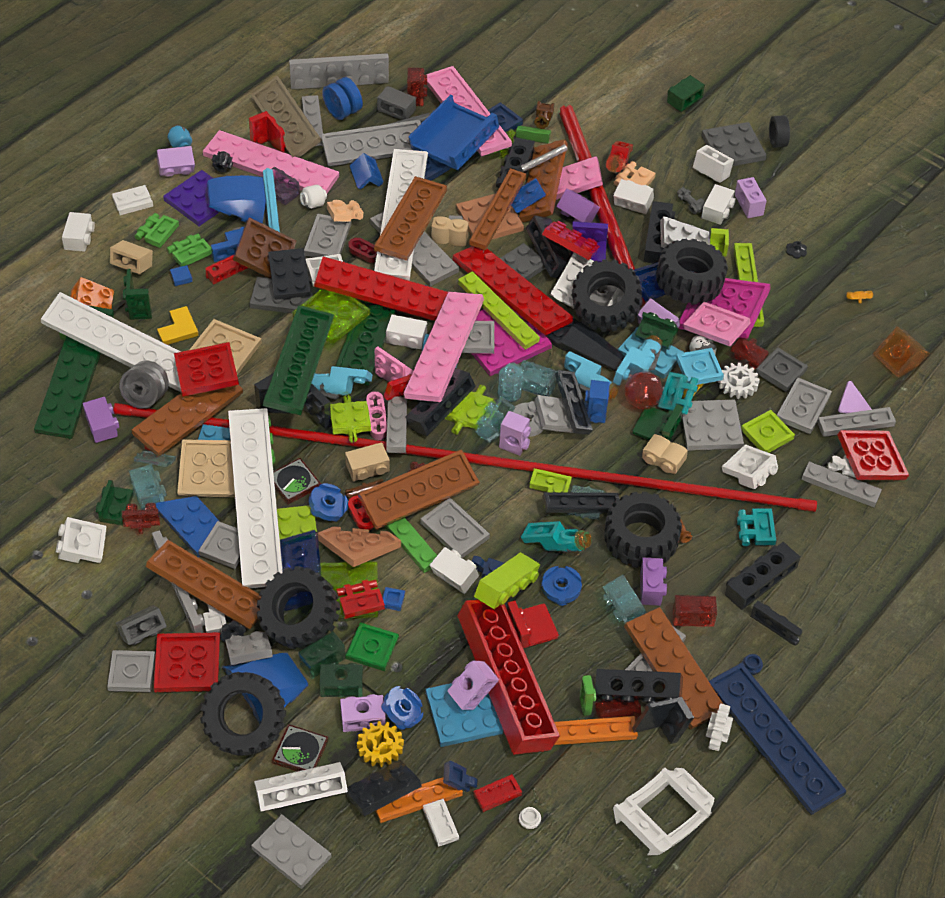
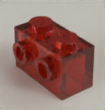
M408 68L407 94L416 97V106H424V97H427V87H424V85H427V75H424V68Z
M675 595L672 608L673 626L714 627L717 617L716 596Z

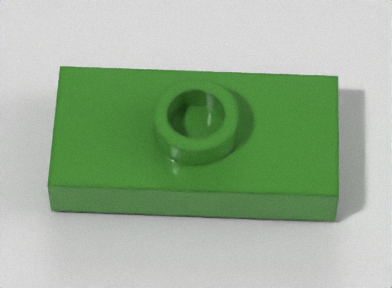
M591 675L582 677L579 698L584 716L591 715L593 701H596V691L593 688Z

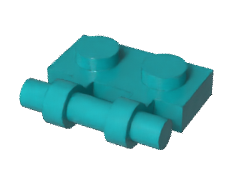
M669 372L658 407L670 411L674 410L676 404L684 406L682 414L687 415L689 408L692 407L693 403L691 401L694 392H697L699 379L691 377L690 383H687L688 377L686 375ZM684 389L687 390L685 398L681 399Z
M752 509L751 515H746L745 510L738 511L739 539L742 540L743 546L750 545L749 539H755V545L776 544L772 509ZM748 524H753V529H748Z

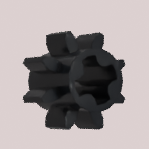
M218 151L217 155L214 154L212 157V167L218 172H227V169L232 168L233 162L231 161L233 157L225 151Z

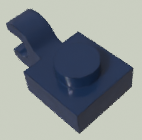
M473 556L472 562L477 566L476 570L482 572V578L504 564V562L488 558V561L485 562L479 556Z
M451 760L444 764L443 783L459 791L464 790L468 792L470 791V786L477 788L478 779L467 775V768Z

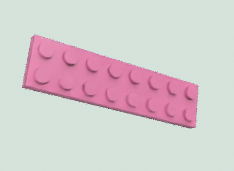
M453 66L424 75V82L440 103L450 95H453L454 103L485 117L490 115V112ZM499 127L477 151L481 156L488 155L512 146V141L504 130Z
M220 130L203 150V156L212 159L214 154L217 155L218 151H225L233 157L231 161L233 162V167L263 177V170L266 168L272 169L274 181L301 191L307 186L320 185L328 193L339 178L338 171L298 157H292L284 152Z
M448 292L404 391L405 399L442 401L483 304L484 298L482 294Z

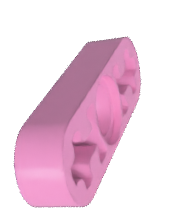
M371 392L366 398L371 422L370 435L375 440H382L387 436L384 398L379 392ZM373 400L377 401V406H374ZM374 413H379L382 415L380 418L372 417ZM377 425H380L381 432H377Z

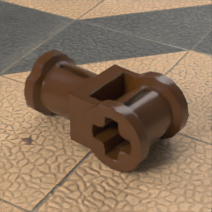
M538 101L534 121L537 128L545 129L548 127L549 121L553 118L555 103L545 104Z

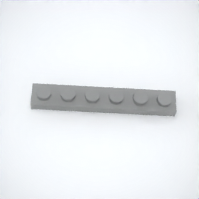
M160 530L152 533L155 548L158 550L168 539L167 537H162ZM172 583L193 633H203L202 626L205 625L202 615L196 612L198 607L195 599H190L189 592Z

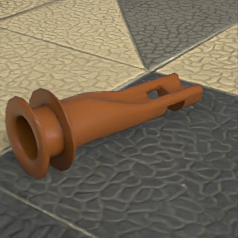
M680 520L682 523L680 541L687 543L692 539L691 532L686 530L682 520Z

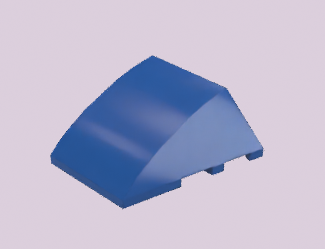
M241 175L224 176L208 180L210 208L229 216L234 214L241 217V221L244 222L250 217L263 223L266 204L263 177Z
M288 653L274 654L273 657L222 667L226 675H231L234 672H250L270 680L279 689L281 698H284V708L288 703H292L309 685ZM242 693L252 708L255 718L261 724L263 708L260 701L251 694Z

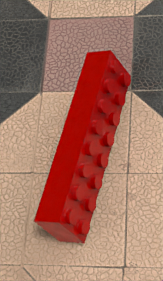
M480 600L465 601L457 616L475 661L485 662L499 679L489 691V696L513 755L551 750L560 735L505 604H501L493 609Z

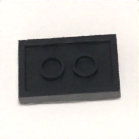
M304 248L268 252L275 300L311 296Z
M399 760L347 787L348 792H345V795L365 817L422 787L420 779Z

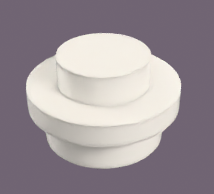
M527 807L520 812L519 822L526 829H534L540 824L541 815L535 808Z

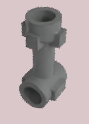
M680 188L677 192L678 198L686 200L690 204V211L693 214L703 211L705 201L702 198L696 201L690 195L691 191L689 189Z

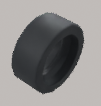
M786 115L772 116L770 118L769 138L773 148L787 147L789 144L790 126Z

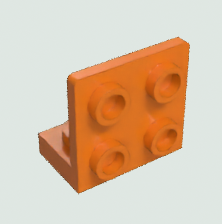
M80 277L72 288L71 298L85 305L112 309L114 290Z

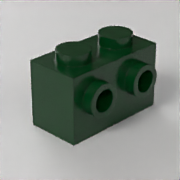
M690 75L669 88L667 103L682 112L703 97L705 84Z

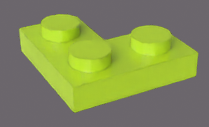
M534 468L529 488L545 492H568L572 477Z

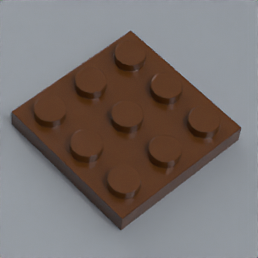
M249 217L233 260L272 279L268 252L294 249L297 241Z

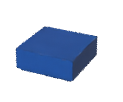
M187 265L170 269L175 286L192 282Z
M385 587L383 594L385 608L401 611L405 591Z

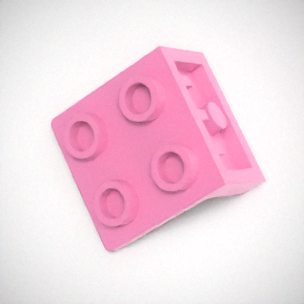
M375 348V373L379 377L390 382L413 373L412 369L381 348Z

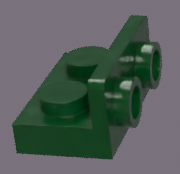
M643 312L635 337L642 340L652 339L658 342L661 347L669 350L678 332V328L671 319L666 318L664 320L655 313Z
M108 480L107 485L102 489L101 502H98L96 505V514L99 516V521L123 526L134 496L133 490L114 487L113 480Z

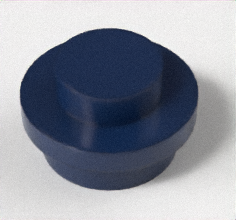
M750 654L742 661V664L751 674H758L762 670L763 662L758 655Z

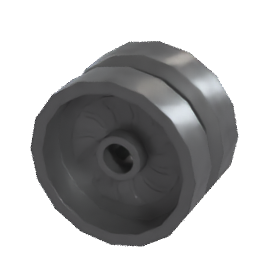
M146 360L138 362L123 374L120 379L119 388L121 395L127 403L137 408H148L166 393L169 380L167 373L160 365Z

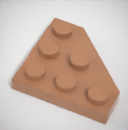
M331 527L317 533L318 541L353 567L401 547V540L388 531L374 534L369 533V530L353 528L352 531H341V527Z

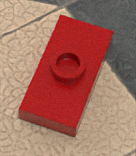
M412 374L388 382L383 397L388 401L394 397L404 395Z
M513 774L473 791V795L481 810L485 812L522 796V790Z

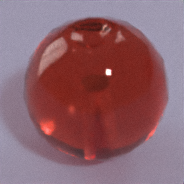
M637 372L630 376L625 384V397L637 409H650L656 406L662 398V383L651 372Z

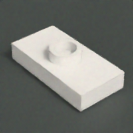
M444 799L423 805V811L438 847L459 840V835Z

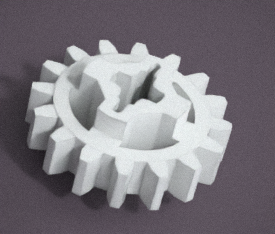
M731 363L730 368L725 366L724 370H722L724 377L723 380L718 381L720 383L719 388H724V394L729 392L730 397L736 395L737 399L740 396L746 399L748 394L753 396L754 391H757L759 384L758 373H753L754 368L748 369L747 364L743 367L741 363H738L737 366Z
M720 703L718 713L712 712L706 737L711 738L709 749L719 751L722 741L726 743L728 741L733 718L728 716L730 712V706Z

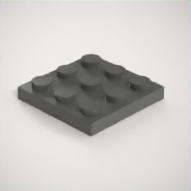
M749 122L702 130V137L706 145L734 159L732 166L766 160L767 155Z

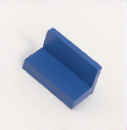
M362 153L350 165L359 189H362L369 181L377 186L383 183L376 160L369 155Z

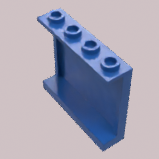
M450 95L408 138L413 150L428 152V157L458 170L500 126L496 114L491 113L488 117H485L454 103L453 95Z

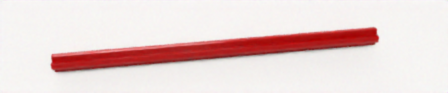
M571 105L567 107L562 106L559 114L577 162L592 158L573 107ZM603 185L588 189L593 203L600 207L597 212L600 223L608 224L607 241L614 260H618L619 264H627L628 269L632 268L636 276H638ZM641 285V290H642V306H641V307H643V306L646 304L645 300H647V298H646V296H645V293H644L643 288H642V285Z

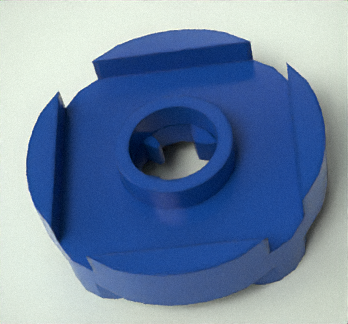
M327 483L320 484L319 487H315L309 496L311 514L324 520L336 522L347 511L348 499L346 495L343 497L340 493L341 490L337 486ZM326 499L330 500L329 503H332V505L327 504L325 502Z
M554 566L544 573L541 589L549 600L556 602L557 605L564 606L579 597L582 589V580L580 574L573 568L567 566L565 568H558L559 566ZM557 583L566 584L565 587H559Z
M396 686L385 695L381 708L399 729L404 730L405 728L415 726L423 718V713H421L420 709L422 702L411 689H401V686Z

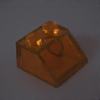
M898 326L873 353L898 378L917 368L930 354L906 330Z

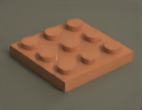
M496 194L456 204L458 214L463 217V220L469 222L468 232L471 237ZM512 205L492 239L524 231V225Z

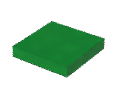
M360 622L346 653V660L385 671L399 639V634Z

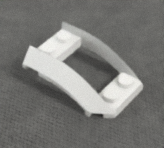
M573 253L550 295L574 309L573 299L570 296L572 294L573 282L577 280L576 275L580 271L583 273V268L586 265L592 266L594 261L591 259L587 260ZM616 288L607 306L618 303L623 298L624 292Z
M663 768L644 787L626 798L621 804L614 805L613 810L616 824L622 821L650 849L647 855H660L688 836L710 816L714 797L684 768H675L674 771ZM670 785L697 812L680 827L667 835L641 808L657 796L666 786Z

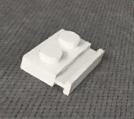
M145 185L112 194L119 215L153 207V201Z

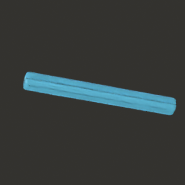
M266 168L263 170L268 225L270 228L280 232L273 170Z

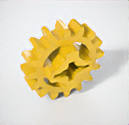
M378 721L377 726L369 723L370 729L365 727L362 729L363 734L358 735L357 749H359V756H364L365 763L371 760L372 766L379 763L380 767H383L384 762L390 765L391 759L399 760L398 754L403 753L404 739H402V733L397 732L396 726L390 728L389 722L383 726Z

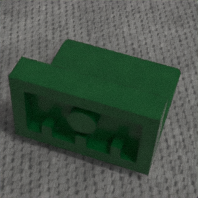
M127 269V276L123 277L124 287H126V289H123V300H127L125 301V312H129L130 320L152 319L149 290L134 289L131 269Z
M676 404L674 410L666 413L647 405L632 433L647 440H650L656 434L670 441L681 422L684 406Z

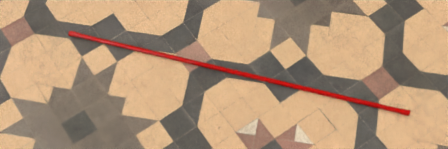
M115 403L113 408L116 415L148 418L157 411L155 409L137 408L132 405ZM211 417L203 423L204 425L230 428L229 420ZM278 426L269 427V432L273 436L359 448L382 442L387 451L386 441L357 438V441L354 442L353 438V442H350L349 436ZM406 444V453L402 454L440 459L457 451ZM463 452L468 462L532 472L535 468L575 478L790 507L816 512L817 500L788 498Z

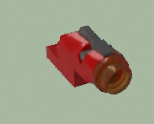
M617 141L612 145L611 153L606 161V167L610 172L617 174L626 166L634 144Z

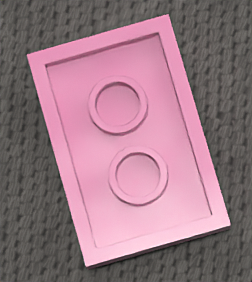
M597 156L562 168L556 200L562 197L566 188L579 193L603 185Z
M703 302L684 323V329L731 346L751 323L748 317Z

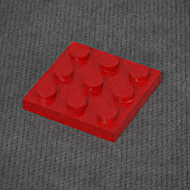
M560 221L552 222L543 231V236L587 260H590L600 248L597 245V241L582 237V233L577 230H569L566 228L567 225Z
M230 342L174 353L182 396L239 385Z
M840 430L837 434L857 480H906L909 473L889 431Z
M220 632L157 634L154 692L210 691L212 689L210 686L214 682L219 681Z

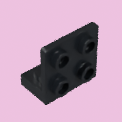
M682 697L668 698L660 702L653 701L645 706V710L637 718V722L632 730L635 733L661 727L670 744L679 741L695 717Z

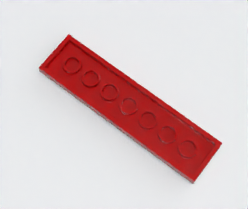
M471 246L453 254L452 260L467 273L474 272L504 303L544 335H548L573 322L571 314L489 249L483 250Z
M324 256L322 257L314 287L436 321L448 292Z

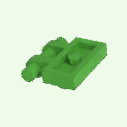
M154 213L146 219V223L138 228L135 238L141 240L144 237L146 243L161 248L178 228L179 221L165 215L159 219L160 216Z
M198 233L186 236V239L179 242L175 241L171 246L167 247L168 253L173 254V258L180 267L194 263L212 254L211 247L204 238L201 239Z

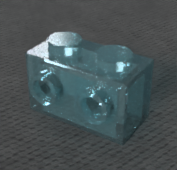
M523 360L515 375V388L536 395L550 397L557 384L555 377L557 371Z
M501 396L494 402L490 401L484 409L486 411L485 415H482L476 423L478 427L475 433L489 443L500 436L501 423L508 411H514L515 406Z
M152 464L129 470L131 484L142 512L153 509L155 503L164 502V497L167 496L164 485L160 486L158 470L154 471Z
M624 575L619 576L602 587L605 591V594L602 596L608 605L613 604L616 609L613 613L619 622L623 620L626 624L647 613Z

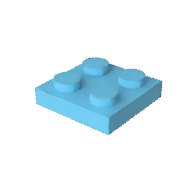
M712 348L677 354L676 360L682 374L688 377L687 383H690L691 377L699 379L697 385L723 380V372Z

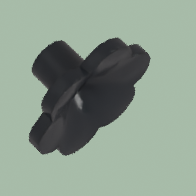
M800 241L789 243L786 246V253L795 259L807 255V246Z
M233 620L229 624L222 625L220 638L222 641H225L233 636H244L246 629L244 625H239L237 621Z

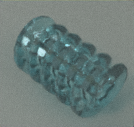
M509 363L499 371L498 396L505 402H513L521 398L523 369L520 365Z

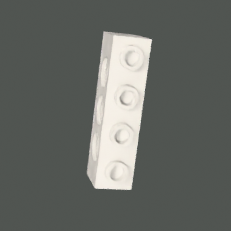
M340 762L254 781L261 811L348 792L345 773Z

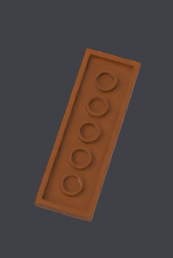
M566 140L554 141L535 147L532 160L564 144L567 146ZM566 151L530 169L527 183L536 178L546 195L520 211L519 218L521 222L530 221L534 215L540 217L553 215Z
M415 176L374 245V251L408 261L446 194L447 185Z
M236 385L188 396H182V393H180L134 427L132 434L159 457L243 394V388Z
M461 449L362 491L358 494V497L375 529H379L476 487L480 482Z
M167 540L147 561L145 567L245 627L251 629L258 621L257 611H260V609L256 606L257 600H261V596L257 592L242 586V583L173 542Z
M660 607L625 624V629L652 671L682 674V698L695 717L688 726L690 730L709 721L712 712L718 713L720 703L723 704V702Z

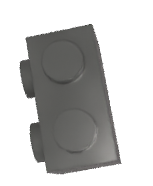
M387 86L377 97V110L401 120L408 119L416 110V97Z
M154 605L116 622L123 641L128 645L137 644L143 638L149 635H156L162 631L161 629L167 627L160 609Z

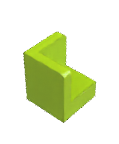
M711 228L710 245L715 246L716 250H719L724 257L727 256L729 246V229Z

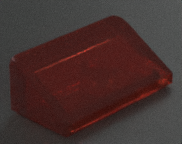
M614 699L612 702L602 701L595 703L598 719L635 716L636 721L641 716V705L638 700H634L633 703L622 702L621 699Z

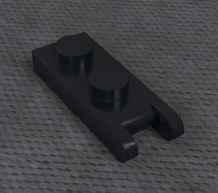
M760 601L753 605L750 617L792 645L796 646L799 644L800 640L798 637L802 635V629Z

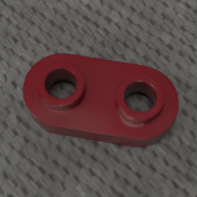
M353 238L349 241L348 250L351 254L370 263L376 262L377 251H374V244L362 238Z

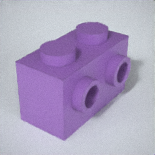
M567 188L556 206L561 209L560 213L567 217L573 216L575 222L592 223L600 208L585 197Z
M105 397L83 403L85 417L95 443L118 436L116 429L119 428V423L116 417H112V414H114L111 403L107 404Z
M661 558L642 559L640 570L641 605L661 606L662 597L667 594V584L663 583V579H666L667 568L663 567V559Z

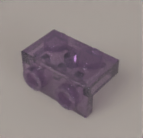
M274 166L272 170L276 199L287 205L300 195L299 182Z

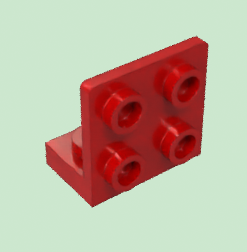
M267 111L250 117V141L258 144L269 141L276 150L284 152V148H286L284 142L285 132L276 123L275 118L270 116Z
M516 601L508 602L507 611L523 648L558 639L559 634L545 604L522 609L521 607L518 608Z

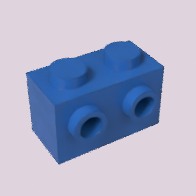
M591 380L590 390H586L585 401L587 402L584 403L590 422L605 423L610 382Z

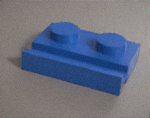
M535 178L520 188L511 204L516 213L546 195L538 180Z

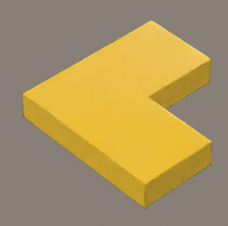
M187 306L169 311L173 324L157 329L162 343L166 345L199 336Z

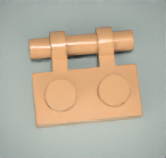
M632 161L623 168L622 173L616 176L614 185L618 186L620 180L623 179L648 186L654 180L656 173L642 166L636 170L634 169L636 163Z
M341 200L327 202V210L333 221H351V219L361 220L363 218V211L354 200H351L349 204H345Z

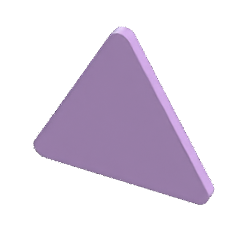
M848 381L838 411L840 413H852L872 410L854 384Z

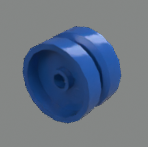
M343 77L323 88V100L334 118L342 120L362 109V96L356 84L350 78Z

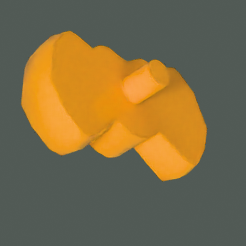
M847 292L846 298L858 299V303H862V299L873 298V292Z

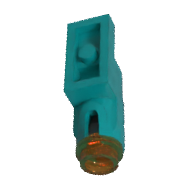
M560 521L528 523L521 536L524 543L540 542L547 551H582L590 547L592 542L589 532L565 529Z

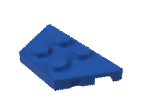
M197 496L155 503L154 509L191 551L197 557H200L199 549L219 520Z

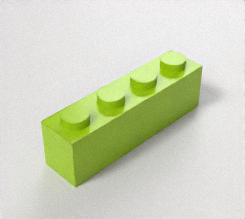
M520 552L479 581L474 597L493 609L501 604L504 605L510 597H515L521 589L524 590L528 584L534 583L537 580L540 564Z

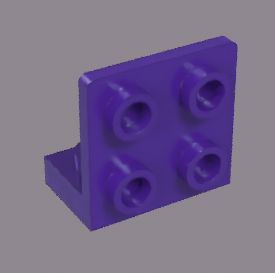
M573 221L572 230L582 233L581 236L586 239L591 238L597 241V245L600 246L591 260L598 261L599 263L602 262V259H606L608 224Z

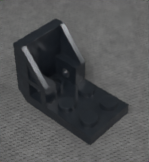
M273 374L254 384L257 409L267 408L268 413H289L263 406ZM311 384L303 409L313 416L317 424H321L326 429L331 426L330 401Z

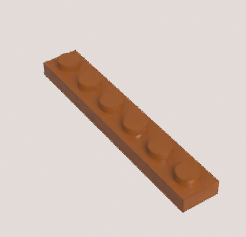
M510 168L474 231L469 245L483 250L487 249L523 185L526 173Z

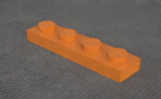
M635 716L554 722L560 735L554 745L637 739L638 736L637 732L634 733L632 730L636 723Z
M442 777L421 784L422 787L376 810V814L380 823L421 810L423 805L441 799L448 801L463 796V791L444 784Z

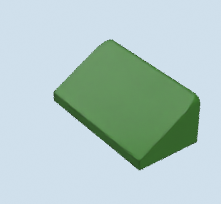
M526 126L517 127V138L549 143L551 130Z

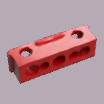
M234 255L206 267V278H209L214 285L248 269V267L234 261Z

